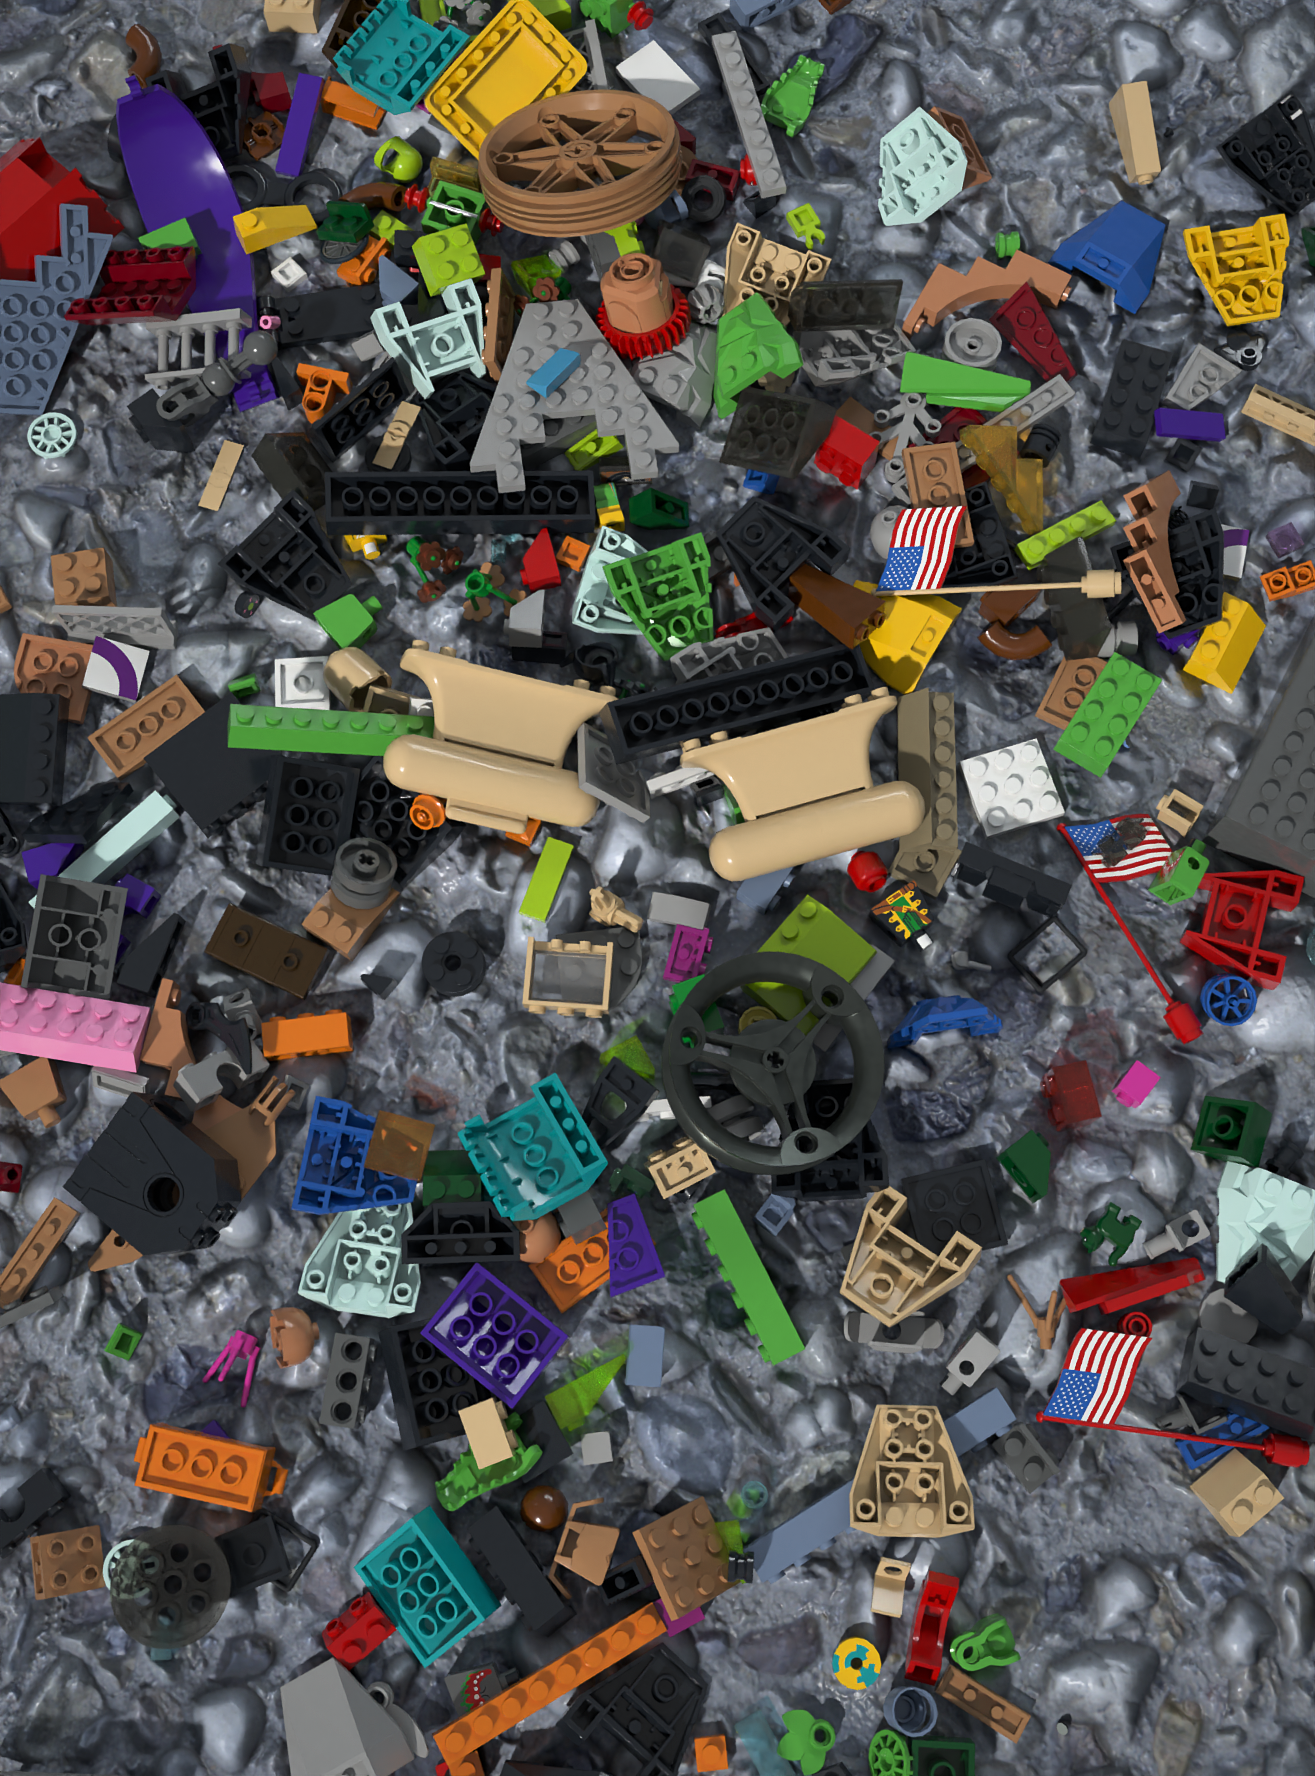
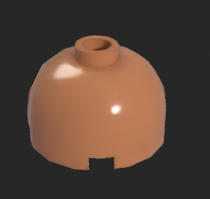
M548 1212L540 1218L533 1220L512 1221L510 1217H507L520 1230L521 1262L527 1264L540 1263L545 1260L544 1258L557 1250L561 1240V1227L552 1212Z
M282 1307L272 1309L271 1313L274 1316H270V1333L273 1349L277 1348L281 1356L275 1357L279 1368L283 1369L303 1363L314 1350V1340H319L317 1323H311L308 1314L298 1308Z

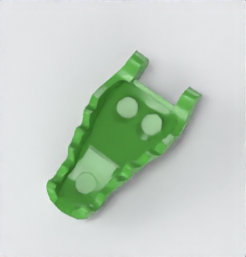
M800 55L795 66L792 69L789 68L786 73L783 72L780 80H775L772 86L768 88L761 104L765 121L786 129V135L792 138L798 134L811 113L818 82L823 75L825 64L814 62L811 58Z
M517 1412L512 1413L504 1420L508 1431H514L518 1442V1447L514 1448L516 1451L514 1456L479 1469L469 1444V1450L462 1452L460 1459L453 1464V1471L449 1472L443 1480L435 1482L437 1498L446 1510L455 1511L470 1499L493 1488L517 1480L526 1474L539 1460L543 1453L540 1447L536 1444L526 1449L516 1433V1429L522 1423V1419Z

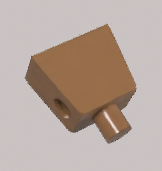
M40 1057L0 1079V1088L24 1118L32 1121L40 1117L45 1128L53 1127L61 1121L55 1108L64 1104L67 1101V1097L54 1059Z

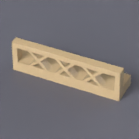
M1255 384L1241 413L1315 446V411Z

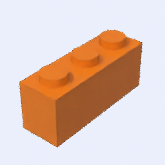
M340 1009L328 1010L325 1012V1015L314 1016V1013H302L297 1015L296 1019L286 1020V1017L283 1016L272 1017L269 1019V1022L261 1023L263 1053L268 1061L353 1051L351 1018L346 1012L342 1013Z

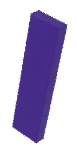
M299 73L275 168L277 174L295 178L303 173L325 83L322 77Z

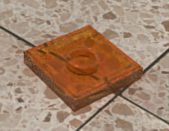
M379 1110L364 1168L420 1182L435 1125Z

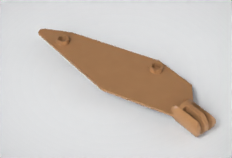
M276 1076L271 1078L252 1104L203 1131L237 1159L241 1201L277 1155L275 1120L296 1094L292 1089L286 1093L288 1086L284 1082L276 1087L279 1082ZM177 1184L173 1188L172 1198L173 1202L175 1203V1206L179 1202L180 1191ZM112 1229L89 1259L88 1268L95 1272L134 1262L143 1257V1255L127 1241H125L123 1246L120 1245V1235Z

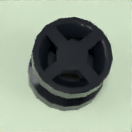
M729 1550L728 1582H735L737 1579L752 1584L753 1551L738 1554L736 1550Z

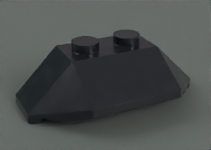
M491 1201L431 1203L401 1234L402 1264L520 1261V1230L507 1217H501L496 1206Z

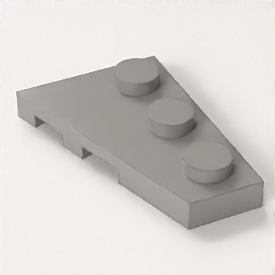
M1198 343L1162 403L1171 409L1192 411L1239 376L1243 370Z

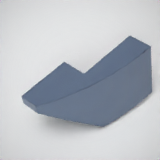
M771 1194L752 1220L776 1237L794 1213L795 1200L793 1197L786 1198Z

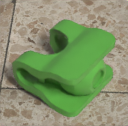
M998 1613L980 1619L970 1630L956 1635L949 1643V1652L952 1659L962 1668L969 1671L979 1670L989 1665H1009L1021 1659L1019 1652L1014 1650L1016 1644L1007 1625L1006 1618ZM972 1646L973 1652L969 1656L963 1657L964 1650Z

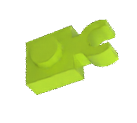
M810 203L787 212L786 219L797 238L806 237L805 245L809 250L813 249L812 239H818L821 245L825 243V234L819 229L821 222Z

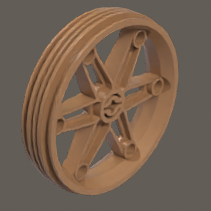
M599 89L552 96L527 105L507 116L485 137L480 147L478 175L482 193L492 213L502 223L523 233L545 237H575L596 234L621 227L657 208L675 189L679 181L682 165L679 131L671 114L665 107L655 100L637 93ZM632 136H638L652 142L628 143L627 141ZM564 139L567 144L561 146L559 142ZM545 144L547 145V147H545V148L536 149V148L541 147V146H543V145H545ZM630 174V175H628V176H626V177H624V178H622V179H620V180H617V181H616L615 178L613 177V176H619V175ZM597 177L603 182L599 186L593 182ZM512 180L533 181L523 190L504 183Z

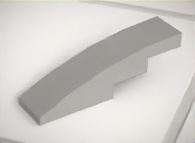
M873 944L871 946L877 951V954L850 984L864 1001H866L895 962V960ZM825 1023L815 1036L813 1043L826 1052L843 1030L842 1026Z

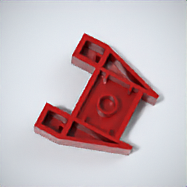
M1279 870L1204 873L1198 888L1207 890L1209 893L1200 931L1196 933L1186 930L1179 942L1226 972L1245 979L1251 985L1274 990L1281 983L1287 956L1258 949L1267 908L1269 906L1291 912L1299 903L1304 877Z

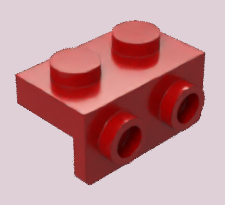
M367 1592L363 1597L354 1600L349 1609L340 1617L331 1620L322 1631V1636L326 1648L350 1671L397 1629L390 1618L378 1607L370 1592Z

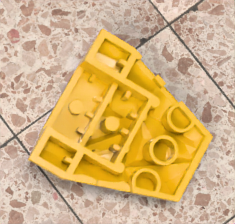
M1285 213L1260 217L1253 226L1211 233L1210 225L1184 229L1183 236L1187 256L1227 326L1276 319L1280 316L1284 286L1282 284V276L1286 269L1285 253L1290 239Z

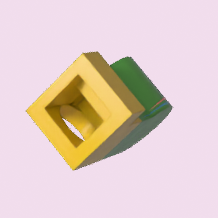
M610 482L594 486L595 509L600 529L602 526H606L618 532L625 531L624 517L614 483Z

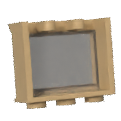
M528 937L522 1002L524 1008H529V1013L545 1014L546 1010H557V1014L563 1016H574V1012H586L585 1016L591 1018H602V1014H609L614 954L613 942H607V946L591 945L589 941H580L579 944L563 943V940L551 939V942L535 941L534 937Z

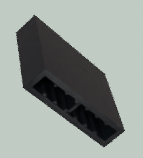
M232 692L144 757V760L207 838L220 834L225 829L226 824L233 819H238L245 815L248 808L255 802H261L265 799L272 755L283 756L279 750L228 747L230 704H241Z

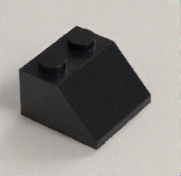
M153 388L127 406L132 415L128 419L135 427L137 435L145 444L150 442L155 450L189 453L196 450L179 419L170 421L159 415L156 405L160 396ZM166 405V411H167L168 413H171L172 411H171L170 408Z

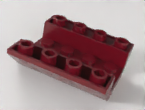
M175 246L172 248L154 247L144 250L108 251L99 273L105 286L102 287L96 299L79 298L74 300L64 315L66 321L85 325L177 321L196 290L194 247Z

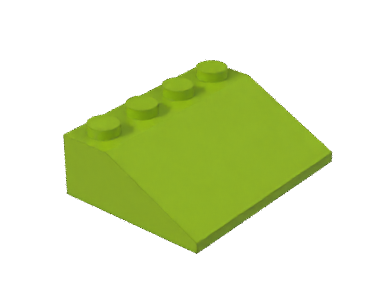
M808 894L757 951L785 952L810 958L830 968L849 984L853 982L877 954V951L831 910ZM757 982L740 986L744 993L785 1022L793 1019L806 1007L802 990L796 987L775 982ZM822 996L823 1003L831 1007L832 1002L827 997ZM809 1011L796 1027L807 1035L819 1019Z

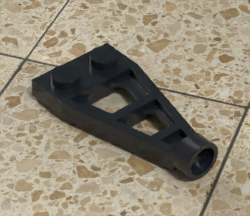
M613 1056L598 1077L582 1114V1119L587 1127L590 1126L593 1119H597L606 1127V1132L596 1142L601 1150L639 1119L660 1092L616 1056ZM610 1092H614L627 1105L626 1110L614 1120H609L601 1111L605 1097Z

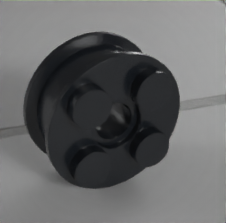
M446 932L436 936L426 946L422 956V970L424 976L436 991L446 996L459 997L471 993L480 985L486 972V960L481 948L473 938L461 932ZM457 958L461 960V966L457 970L451 971L447 969V964L451 959Z

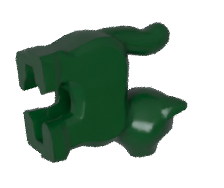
M1108 1202L1104 1208L1105 1212L1097 1219L1095 1225L1084 1227L1080 1231V1236L1082 1237L1083 1245L1088 1249V1253L1099 1249L1104 1242V1238L1116 1247L1108 1257V1264L1115 1267L1118 1259L1126 1253L1132 1244L1135 1232L1139 1229L1142 1221L1133 1215H1129V1217L1124 1216L1123 1222H1120L1117 1217L1121 1208L1112 1202Z

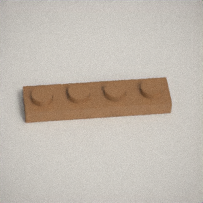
M53 1198L0 1275V1307L4 1309V1305L11 1301L24 1298L80 1216V1212L60 1199Z

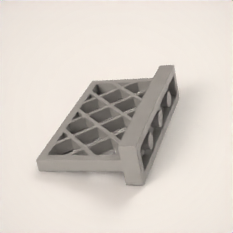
M595 19L585 21L586 27L563 33L562 35L570 44L575 39L584 37L581 47L575 49L589 61L585 75L570 92L584 91V89L579 87L584 78L593 82L588 90H610L600 34Z
M53 605L52 613L67 631V641L93 645L95 637L100 636L137 648L176 649L178 623L176 620H169L162 608Z

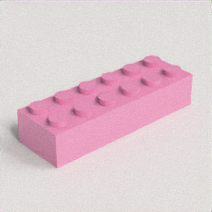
M0 983V1050L137 1073L141 1062L139 1060L151 1020L150 1007Z

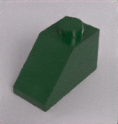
M649 488L629 498L631 524L647 530L686 529L689 527L688 503L653 488Z

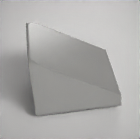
M610 1431L580 1435L584 1465L614 1461Z

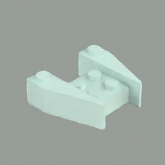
M472 278L449 285L444 290L442 297L449 313L447 315L409 327L400 302H396L375 309L370 317L379 342L389 355L396 360L398 366L424 399L429 398L435 391L431 383L433 379L470 367L473 376L479 379L486 374L485 365L481 357L482 349H484L481 301Z

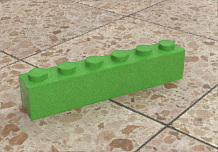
M725 1189L694 1204L695 1212L691 1214L698 1230L704 1228L708 1236L704 1240L711 1256L717 1254L721 1265L717 1266L724 1282L730 1280L735 1290L730 1293L738 1309L744 1308L748 1316L744 1322L751 1336L757 1334L762 1344L757 1348L764 1362L770 1361L772 1366L805 1350Z

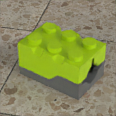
M635 221L608 231L584 235L600 282L603 275L609 271L612 263L619 257L630 253L645 254L642 241H637L636 238L638 231Z

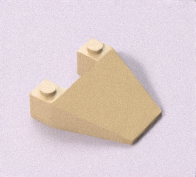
M890 1186L880 1192H875L866 1204L840 1290V1294L889 1328L964 1282L980 1260L982 1251L981 1246L956 1231L938 1257L895 1228V1225L907 1210V1197Z

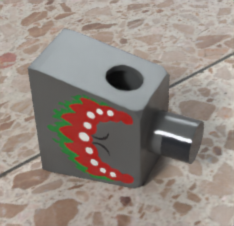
M490 1662L451 1672L444 1677L458 1717L518 1682L521 1680V1677L516 1667L500 1674L496 1662Z

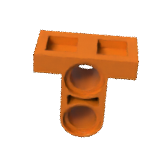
M302 363L298 364L297 376L300 384L306 386L302 405L308 421L313 424L331 410L336 393L349 395L353 384L347 372ZM327 384L325 387H319L320 385ZM315 407H320L318 410H312Z

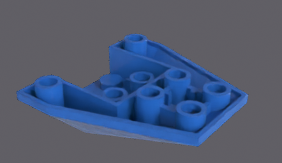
M1120 201L1061 243L1048 261V264L1070 275L1075 268H1078L1117 290L1113 302L1136 314L1149 295L1166 224L1128 203Z

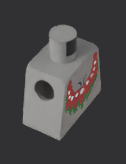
M974 1327L946 1362V1368L949 1372L939 1384L951 1395H954L963 1383L971 1387L1001 1352L999 1347ZM965 1360L972 1363V1366L967 1371L959 1367Z

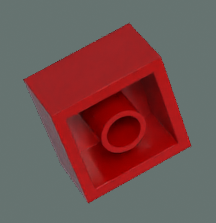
M835 415L818 437L814 464L824 473H831L839 478L840 482L845 486H852L858 490L875 467L880 441Z

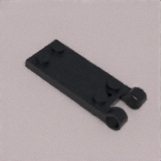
M379 283L276 299L272 296H261L256 299V309L259 317L263 315H281L283 332L274 329L265 330L275 338L278 350L360 337L374 330L370 317L375 309L383 307Z

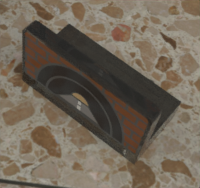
M628 456L599 458L600 485L613 482L614 485L652 484V478L631 480Z

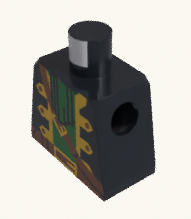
M914 880L877 904L869 912V918L899 947L912 940L919 951L922 952L934 943L925 931L932 926L934 917Z

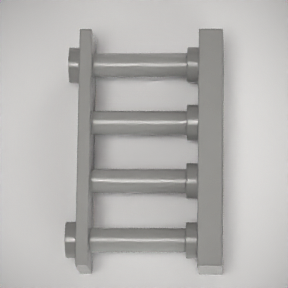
M236 308L180 315L177 321L146 322V329L158 338V373L145 374V380L153 384L157 389L169 390L171 386L189 381L196 375L202 377L204 369L208 365L215 363V340L218 331H228L229 362L239 354V332L243 328H252V317L242 309ZM198 333H205L204 368L192 369V337ZM172 336H182L181 370L168 372L169 339ZM244 370L238 376L240 379L251 378V373L248 370Z

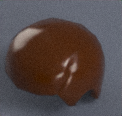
M538 1485L528 1490L521 1500L520 1516L525 1525L532 1530L543 1533L553 1532L563 1526L567 1519L569 1503L563 1492L559 1489L547 1485Z

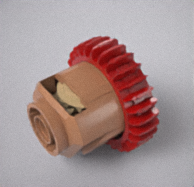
M642 253L626 254L612 263L609 271L603 275L600 282L604 301L602 302V307L598 308L596 326L617 356L620 354L622 359L630 356L631 360L640 357L643 360L645 356L653 358L654 354L657 353L663 355V351L666 349L672 351V345H680V339H685L686 333L690 331V307L685 294L681 293L679 288H674L673 284L669 283V278L663 271L662 263Z

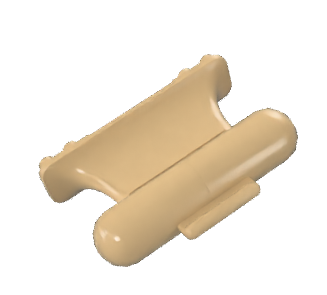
M414 640L412 648L405 650L401 657L400 667L419 676L428 687L434 709L433 739L415 734L402 735L395 738L387 746L383 756V768L389 781L404 790L447 799L445 815L449 819L511 833H524L527 828L528 818L568 827H581L589 823L596 816L600 799L585 793L579 788L578 772L562 769L570 742L579 727L590 718L600 717L599 712L607 702L619 700L615 697L616 689L610 686H601L598 693L590 691V683L585 680L577 679L574 680L573 686H562L468 663L467 660L456 658L457 651L451 647H441L439 654L428 651L430 645L428 642Z

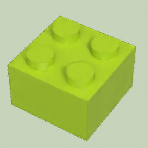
M467 223L419 237L412 246L431 297L442 294L449 285L472 278L473 283H477L485 275Z

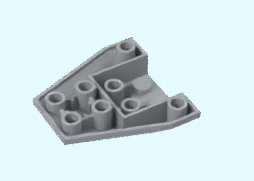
M335 1657L280 1687L291 1776H388L416 1758L402 1728Z

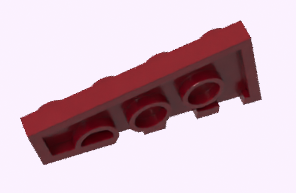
M1026 281L989 321L1047 382L1060 374L1069 384L1078 374L1032 288Z

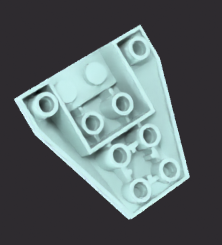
M602 526L586 561L573 604L572 623L597 633L643 635L611 593L602 567L648 551L628 535Z
M411 1203L339 1212L306 1262L298 1294L330 1310L382 1318H392L415 1312L421 1286L419 1264H402L401 1234L413 1223Z

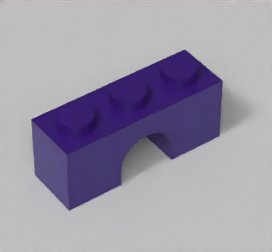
M128 873L115 884L117 887L128 888L123 917L128 914H138L147 919L161 898V895L154 888ZM121 934L119 937L115 966L118 964L121 957L131 944V942Z

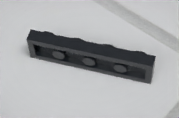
M720 13L698 23V31L714 53L712 36L732 32ZM740 43L757 97L767 92L770 84Z

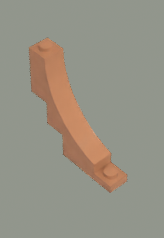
M1016 250L1006 269L978 256L967 276L938 263L904 321L902 332L910 341L915 332L919 334L924 323L934 327L942 319L965 306L991 299H1010L1026 281L1029 283L1040 304L1057 309L1061 300L1066 302L1071 293L1072 287L1069 286L1072 275L1019 250Z
M1170 470L1144 482L1123 495L1135 519L1123 527L1135 551L1125 558L1123 562L1158 633H1162L1186 621L1175 598V595L1180 591L1172 568L1168 544L1170 510L1175 499L1181 494Z
M162 978L139 1060L146 1065L171 1070L164 1095L173 1100L183 1101L173 1086L179 1075L178 1071L189 1063L194 1065L198 1063L190 1045L186 1015L180 1010L174 1009V1006H178L181 999L180 986L173 980ZM219 1094L215 1102L195 1111L192 1123L203 1132L242 1110V1108L227 1101Z

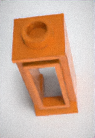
M328 76L320 100L322 111L377 130L386 110L356 93L349 85L332 81L331 77Z

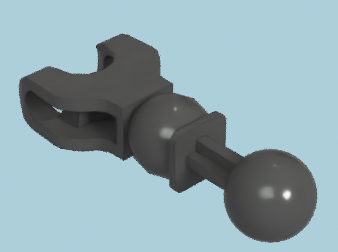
M258 330L250 333L244 341L243 351L229 362L220 357L218 359L220 363L208 365L204 369L202 377L196 375L189 381L180 383L163 394L158 399L156 405L159 415L170 421L179 419L184 427L193 425L203 418L210 410V407L219 400L217 396L229 394L233 390L235 382L238 384L242 383L238 376L252 364L267 365L275 359L278 352L275 338L266 331ZM169 401H176V402L171 406V409H170V410H171L172 412H171V413H168V412L166 411V405H167V403H168ZM189 414L186 419H181L184 415Z

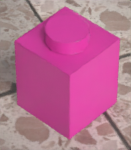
M1136 1060L1130 1065L1112 1092L1117 1095L1116 1099L1121 1104L1129 1108L1131 1106L1136 1108L1142 1104L1161 1077Z

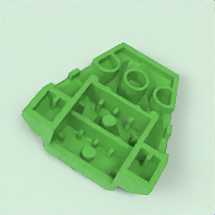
M758 292L717 320L713 396L718 416L721 419L742 407L739 392L771 371L784 379L804 365L798 343L793 337L789 336L786 332L787 328L776 319L774 311Z
M702 532L602 567L611 593L663 661L669 660L672 656L693 643L714 641L713 612L709 601L712 585L709 583L708 575L711 559Z

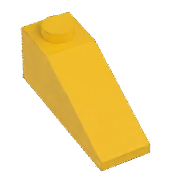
M307 205L260 207L233 216L236 235L246 255L317 228Z

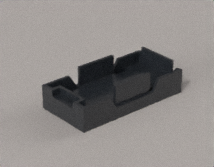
M968 842L965 843L950 876L953 877L952 882L958 879L975 887L988 880L982 896L1015 910H1019L1023 898H1026L1028 909L1050 918H1055L1058 910L1062 909L1072 886L1069 883Z

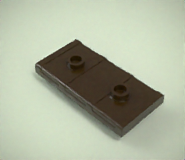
M232 903L228 904L204 953L302 1000L306 999L330 952L329 949Z

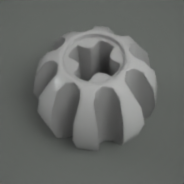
M710 284L698 285L688 294L687 301L690 307V315L696 322L702 324L707 322L713 323L722 315L725 304L724 297L715 286Z

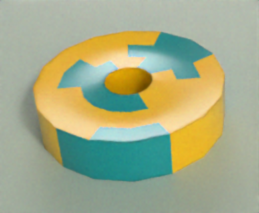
M850 1637L840 1642L833 1651L831 1661L833 1672L844 1686L860 1690L869 1687L876 1681L880 1674L881 1660L878 1651L872 1643L864 1638ZM855 1657L860 1658L862 1661L858 1669L851 1667V1660Z

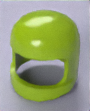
M395 136L386 141L374 157L375 165L381 171L391 173L399 183H410L415 180L423 166L420 153L400 136ZM389 149L396 150L398 153L393 161L383 166L382 162L386 152Z

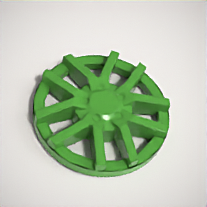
M888 1729L879 1731L873 1737L869 1748V1768L872 1776L913 1775V1771L910 1770V1760H913V1756H909L904 1735L900 1736L898 1731ZM875 1753H876V1755L878 1756V1761H877L876 1763H875ZM879 1769L882 1771L880 1775H878L877 1770Z

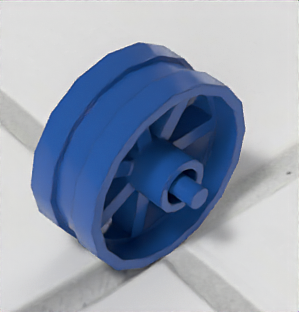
M1221 973L1207 980L1202 988L1200 1001L1202 1009L1208 1017L1221 1025L1236 1026L1244 1023L1252 1016L1256 1009L1257 997L1250 982L1235 974ZM1229 979L1240 981L1231 991ZM1223 981L1224 990L1219 992L1214 989ZM1245 987L1247 998L1238 997L1237 995ZM1211 993L1216 994L1217 1001L1209 1003ZM1240 1003H1246L1240 1013L1237 1007ZM1223 1005L1218 1018L1212 1013L1211 1009ZM1229 1008H1231L1236 1016L1225 1019Z

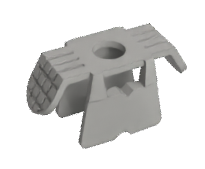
M849 1311L844 1319V1335L848 1341L868 1343V1346L876 1351L904 1354L915 1353L923 1350V1348H938L944 1339V1327L939 1319L916 1318L917 1316H925V1312L916 1311L898 1322L901 1329L900 1336L895 1340H889L882 1333L884 1323L869 1313Z

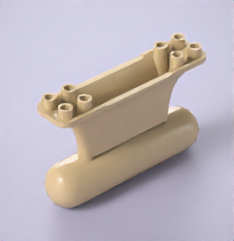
M887 687L871 691L872 696H869L867 698L868 702L865 703L862 702L860 694L849 696L844 699L845 703L841 705L842 709H839L838 712L730 740L726 731L717 732L710 735L709 745L701 747L699 738L683 743V754L680 757L681 767L702 768L715 774L733 794L745 820L743 823L718 831L711 840L709 847L710 862L714 870L722 878L729 881H743L905 836L918 830L923 823L926 812L925 802L919 790L906 781H892L874 786L871 777L869 749L872 732L877 721L883 715L891 712L897 705L896 696H890Z

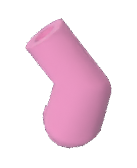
M263 315L258 320V325L263 328L262 331L276 330L281 324L278 316Z

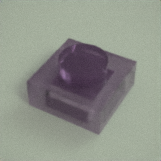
M1292 522L1268 532L1265 536L1278 559L1304 546V542Z

